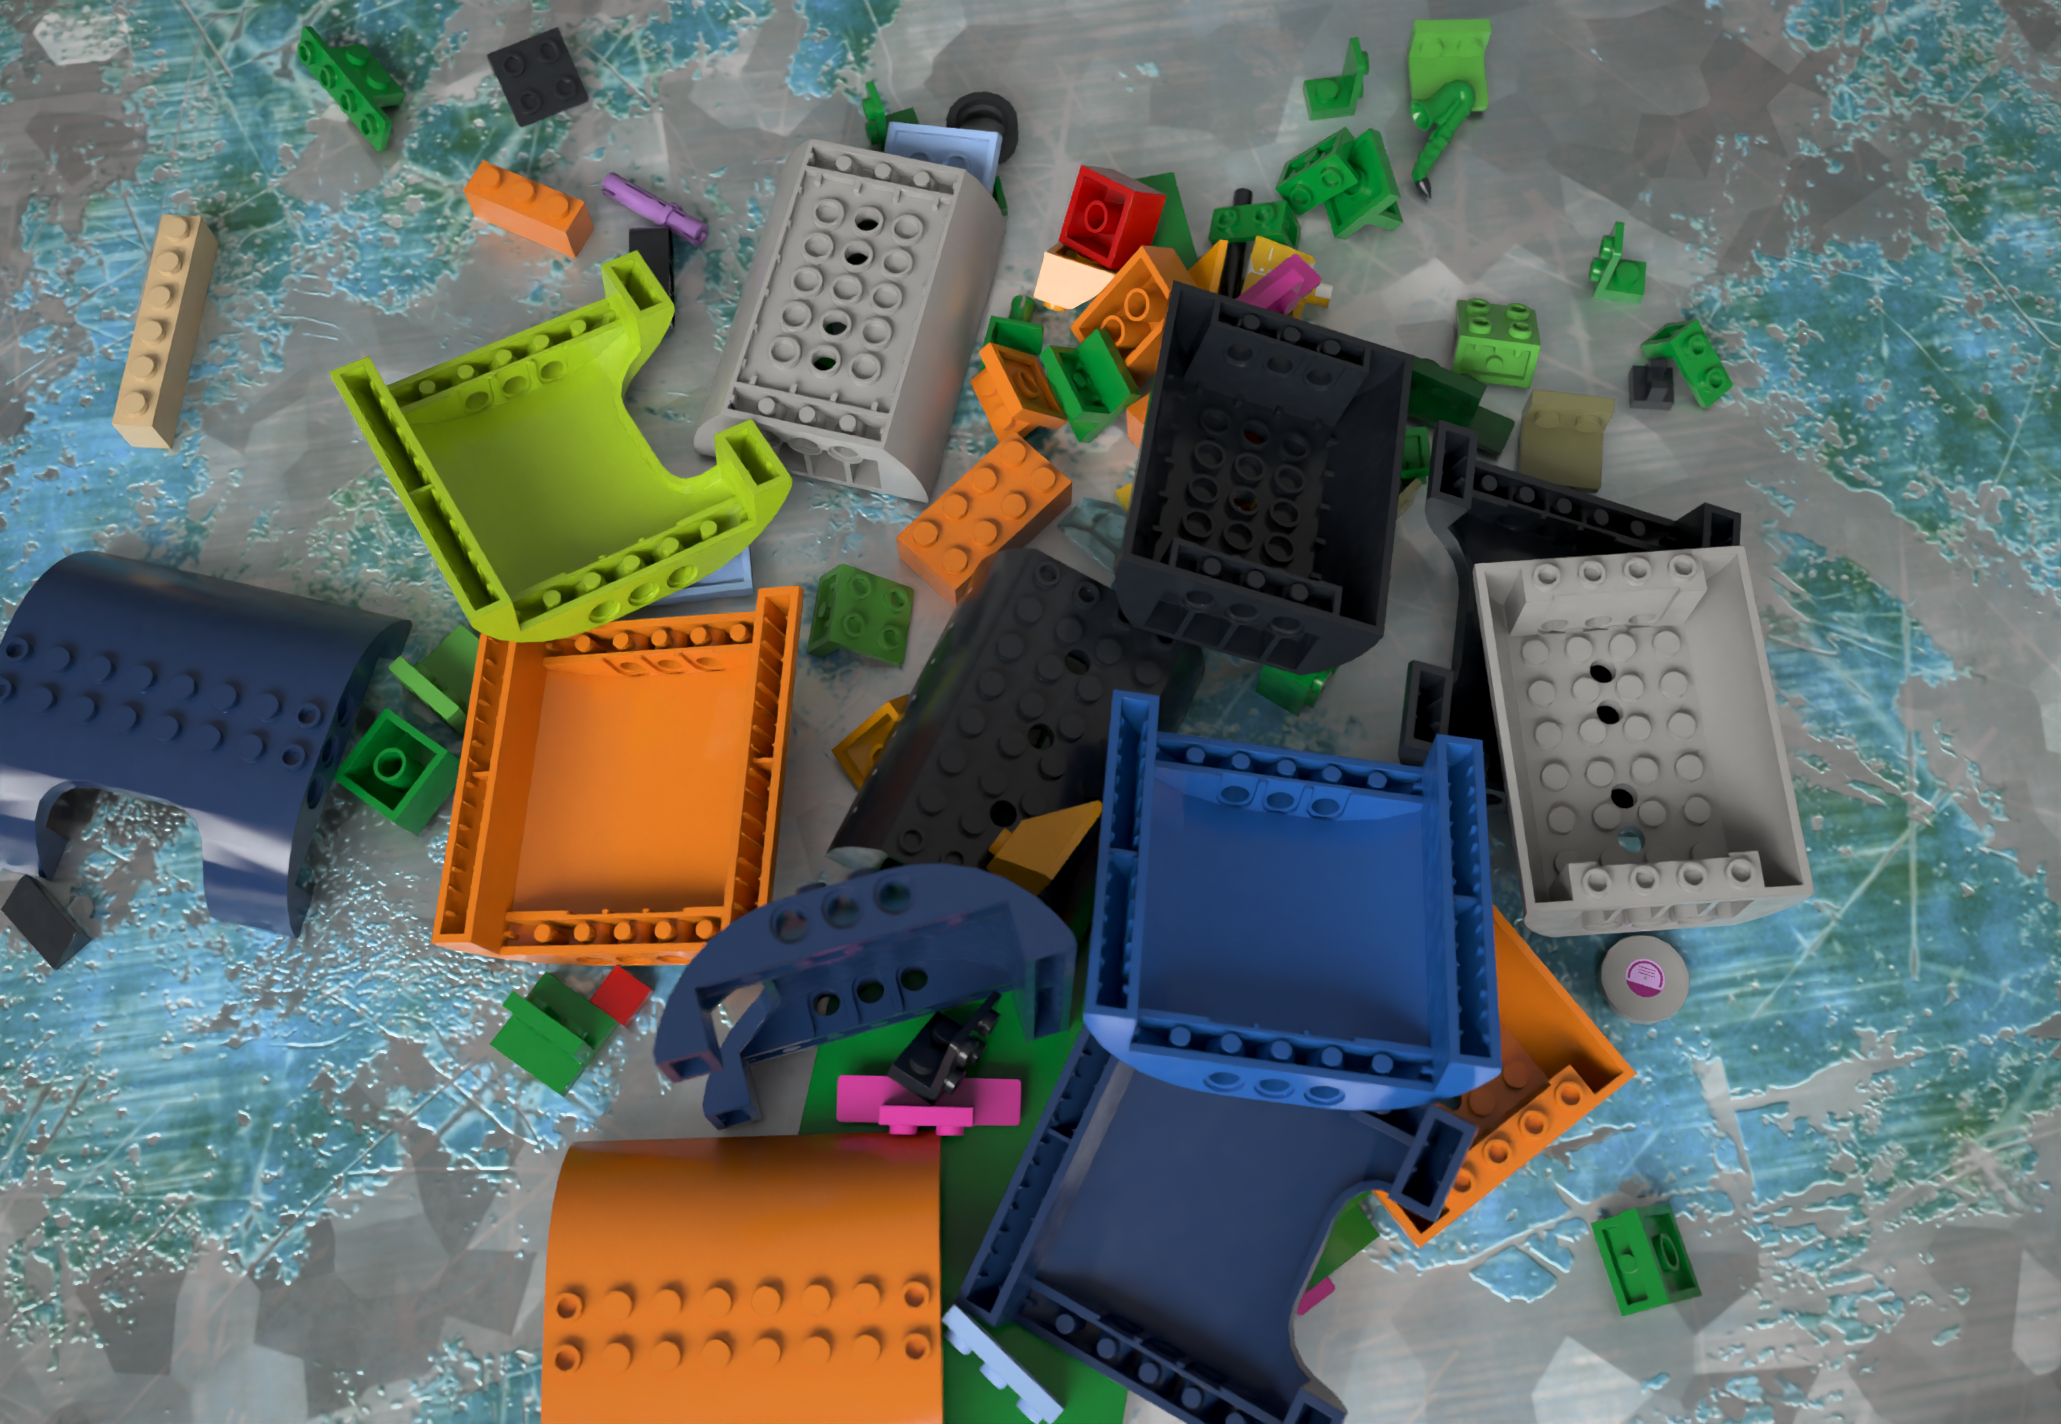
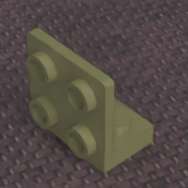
M1532 389L1521 413L1518 472L1577 491L1597 493L1601 488L1603 432L1614 414L1615 398Z

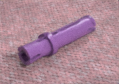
M615 172L609 173L603 180L601 186L603 187L601 190L603 195L650 219L658 227L670 226L672 233L682 237L696 247L701 246L706 240L709 233L707 231L709 225L688 215L677 203L663 201Z

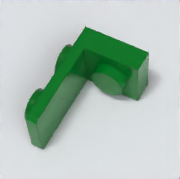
M1358 37L1350 38L1341 76L1304 80L1303 94L1310 121L1353 116L1355 114L1357 101L1363 97V76L1369 73L1368 53L1361 50Z
M874 81L865 83L867 98L861 99L867 120L864 123L865 131L870 145L877 144L879 152L884 153L889 121L919 124L913 107L885 115Z
M1287 200L1216 208L1213 211L1208 239L1212 245H1215L1220 239L1227 240L1229 244L1255 241L1257 235L1298 250L1301 226Z
M1615 222L1610 235H1603L1599 258L1593 257L1590 264L1588 280L1594 281L1593 297L1640 304L1644 297L1647 262L1620 259L1622 255L1624 223Z
M1698 319L1666 323L1640 345L1647 359L1665 357L1667 360L1672 358L1675 360L1700 407H1709L1733 386L1730 377Z

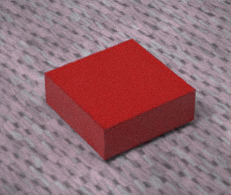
M616 965L589 1001L627 1029L654 992Z

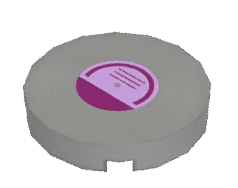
M1634 935L1621 939L1604 953L1598 966L1597 986L1601 996L1604 995L1605 1000L1609 1003L1608 1007L1615 1015L1631 1023L1651 1025L1668 1019L1683 1006L1689 993V973L1683 958L1670 944L1653 936Z

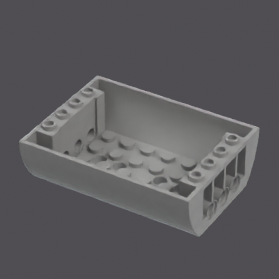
M813 138L797 146L785 162L694 436L695 453L716 457L714 434L752 418L788 473L929 503L1006 234L1001 210L988 190L971 173L962 168ZM855 253H862L868 257L866 262L860 265H852L846 261L849 256ZM833 322H840L847 326L845 331L838 335H831L825 331V328ZM823 357H829L836 361L831 369L825 371L818 370L813 366L818 359Z
M1745 545L1474 564L1473 583L1523 917L1527 928L1547 937H1566L1730 926L1782 911L1815 894ZM1595 665L1606 667L1612 675V681L1608 683L1595 681L1590 674V667ZM1600 706L1613 708L1618 713L1619 722L1616 724L1602 722L1598 718L1597 708ZM1623 789L1629 792L1633 798V807L1624 809L1616 806L1611 799V791ZM1623 831L1634 833L1640 840V850L1630 852L1623 849L1619 844L1618 834Z

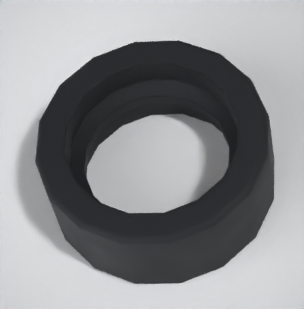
M986 91L972 92L959 98L949 109L946 117V127L960 129L966 122L974 118L986 117L998 121L1005 129V132L1001 135L1002 143L998 165L1006 162L1015 152L1018 143L1017 113L1011 103L998 94Z

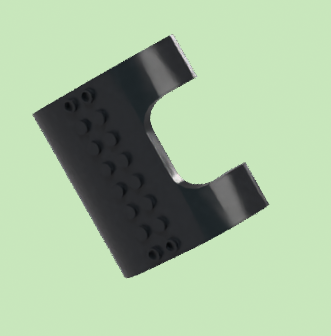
M1439 420L1435 423L1433 431L1425 515L1429 527L1450 555L1458 576L1459 596L1451 670L1414 659L1408 663L1398 757L1401 765L1423 767L1436 734L1483 740L1486 807L1508 813L1473 583L1474 564L1740 546L1741 513L1704 502L1674 521L1476 460L1479 432ZM1601 665L1590 667V674L1595 681L1599 683L1612 681V675L1606 667ZM1609 706L1597 708L1598 718L1606 724H1616L1619 722L1618 713ZM1623 789L1611 791V799L1616 806L1624 809L1633 807V798L1629 792ZM1623 831L1618 834L1621 837H1637L1629 831Z

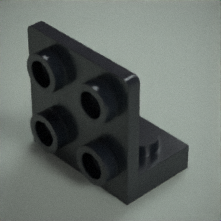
M558 27L487 54L490 68L494 76L496 75L520 128L588 102L589 97Z
M994 990L964 1027L937 1011L893 1062L887 1076L932 1106L935 1105L945 1091L952 1095L966 1074L964 1067L967 1064L974 1067L986 1051L988 1043L983 1041V1038H987L992 1033L1001 1017V1014L996 1012V1008L1002 995Z

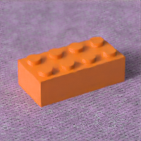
M1013 430L896 536L899 558L955 608L976 567L984 558L998 551L1024 548L1071 504L1072 481Z

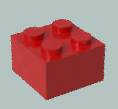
M1081 165L1058 242L1109 269L1121 270L1142 245L1151 246L1167 195L1114 169Z

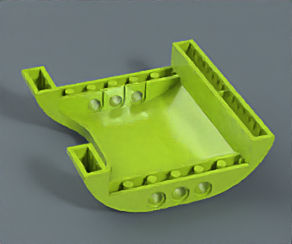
M637 250L600 264L606 298L389 385L384 383L369 356L329 371L334 385L468 621L474 629L487 636L519 643L544 642L567 638L605 625L680 591L723 567L748 547L776 516L793 485L792 477L752 418L714 434L717 464L701 475L690 478L674 476L662 466L625 409L624 398L633 377L663 339L670 326L675 308L673 302Z

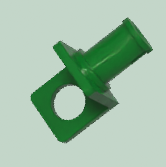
M1018 295L1012 299L1008 318L991 315L982 348L991 342L1024 353L1040 355L1043 349L1044 326L1031 323L1036 310V302L1026 296L1024 307L1020 308L1023 295ZM981 358V371H982L984 368H986V366H985V364H984V362H983V360H982V358Z

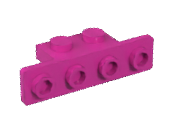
M1293 254L1236 298V300L1287 315L1302 298L1320 285L1322 278L1297 254Z
M841 1075L838 1078L837 1120L839 1122L879 1123V1125H890V1134H917L918 1125L936 1126V1135H964V1127H973L974 1125L1018 1126L1020 1124L1021 1082L1018 1079L963 1078L952 1095L945 1091L935 1105L932 1106L888 1076Z

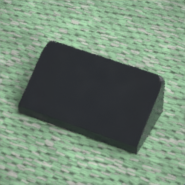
M25 874L18 881L1 908L3 913L56 971L92 941L45 886L29 874Z

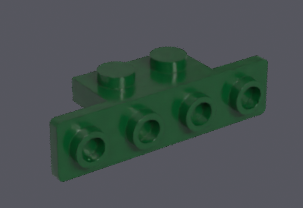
M1414 355L1408 419L1431 429H1434L1437 421L1443 420L1478 431L1477 448L1496 456L1502 454L1515 425L1514 420L1479 406L1487 385L1479 383L1470 375L1455 373L1441 367L1431 359L1419 358Z

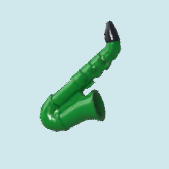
M1456 79L1446 82L1429 98L1416 99L1410 104L1412 120L1419 129L1427 131L1433 123H1436L1438 126L1429 135L1428 140L1430 142H1426L1423 151L1418 154L1417 163L1414 164L1411 173L1416 189L1426 201L1431 198V184L1427 178V173L1452 140L1454 132L1462 121L1470 115L1475 104V90L1468 81Z

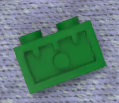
M1346 127L1285 163L1275 190L1284 200H1287L1291 209L1300 216L1358 182L1359 175L1348 162L1350 158L1349 153L1355 138Z

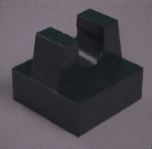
M1650 359L1645 366L1633 365L1628 373L1630 408L1670 410L1674 404L1673 367H1667V360Z

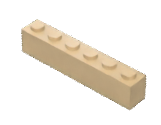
M162 214L112 420V425L132 447L172 449L219 244L201 216Z

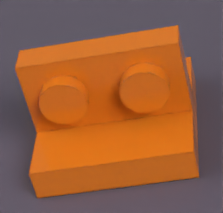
M991 342L979 351L986 368L971 379L970 383L999 443L1013 430L1024 438L1038 426L1058 430L1068 422L1037 356Z

